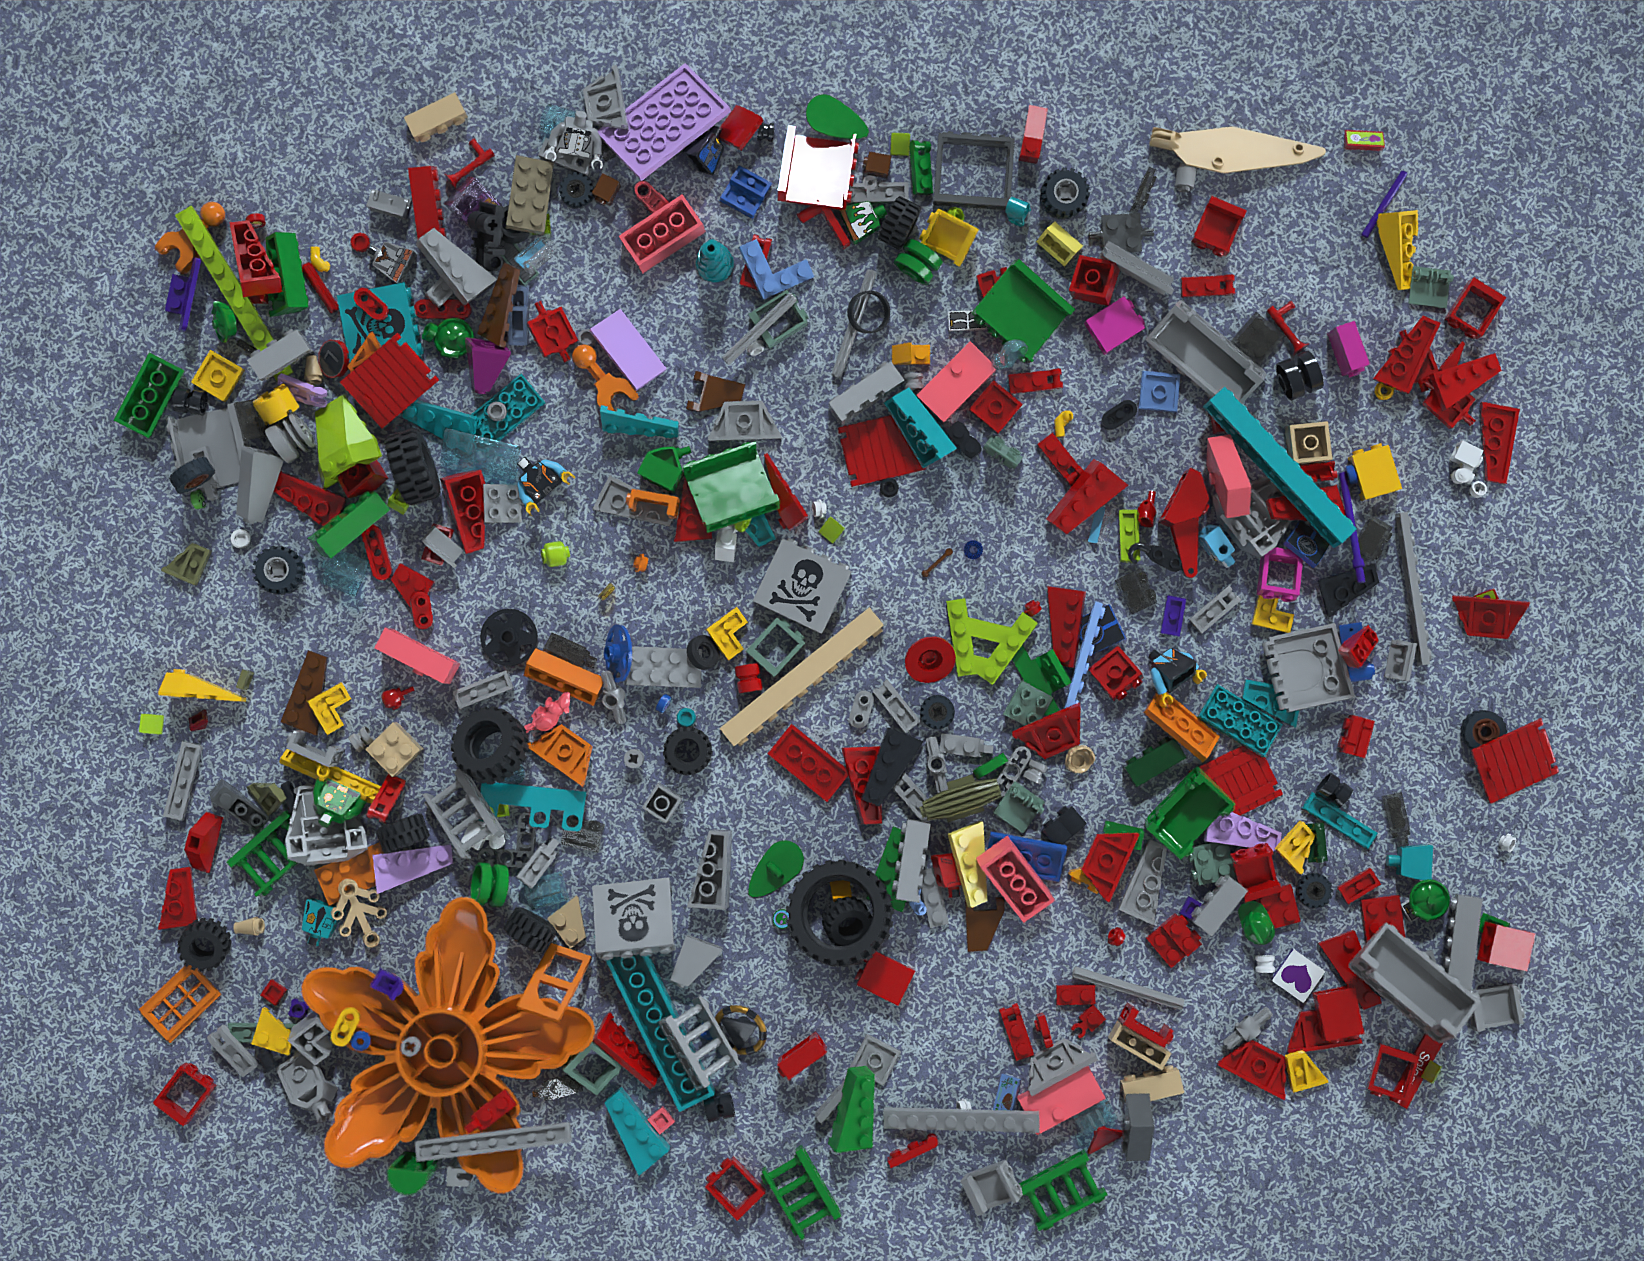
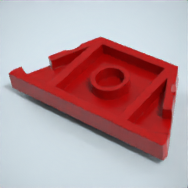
M1452 596L1467 636L1508 639L1530 606V602Z
M1078 702L1012 731V736L1023 741L1028 748L1035 750L1044 759L1080 744L1081 704Z
M1139 833L1096 834L1080 870L1106 902L1110 903L1140 835Z
M1315 1009L1298 1013L1287 1047V1053L1290 1054L1300 1050L1307 1052L1363 1043L1360 1037L1357 1039L1341 1038L1340 1042L1328 1043V1041L1323 1040Z
M1255 1040L1244 1042L1217 1062L1218 1066L1285 1100V1056Z

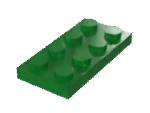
M893 826L875 875L886 886V890L892 899V908L903 912L906 900L896 899L895 892H892L893 880L897 881L898 873H895L896 861H900L901 854L898 853L899 842H903L904 834H901V829Z

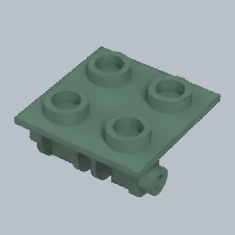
M1413 266L1408 304L1446 309L1449 285L1453 281L1454 275L1449 270Z
M991 436L983 447L986 450L985 452L992 457L995 453H998L995 459L1001 455L1002 458L999 462L1005 458L1002 464L1009 469H1015L1023 458L1020 455L1021 452L1014 447L1009 448L1004 444L1005 441L1000 437Z
M1021 681L1003 715L1026 726L1042 719L1053 697L1031 686L1029 683Z
M1014 781L993 813L1024 833L1036 814L1041 815L1044 808L1042 806L1045 802Z

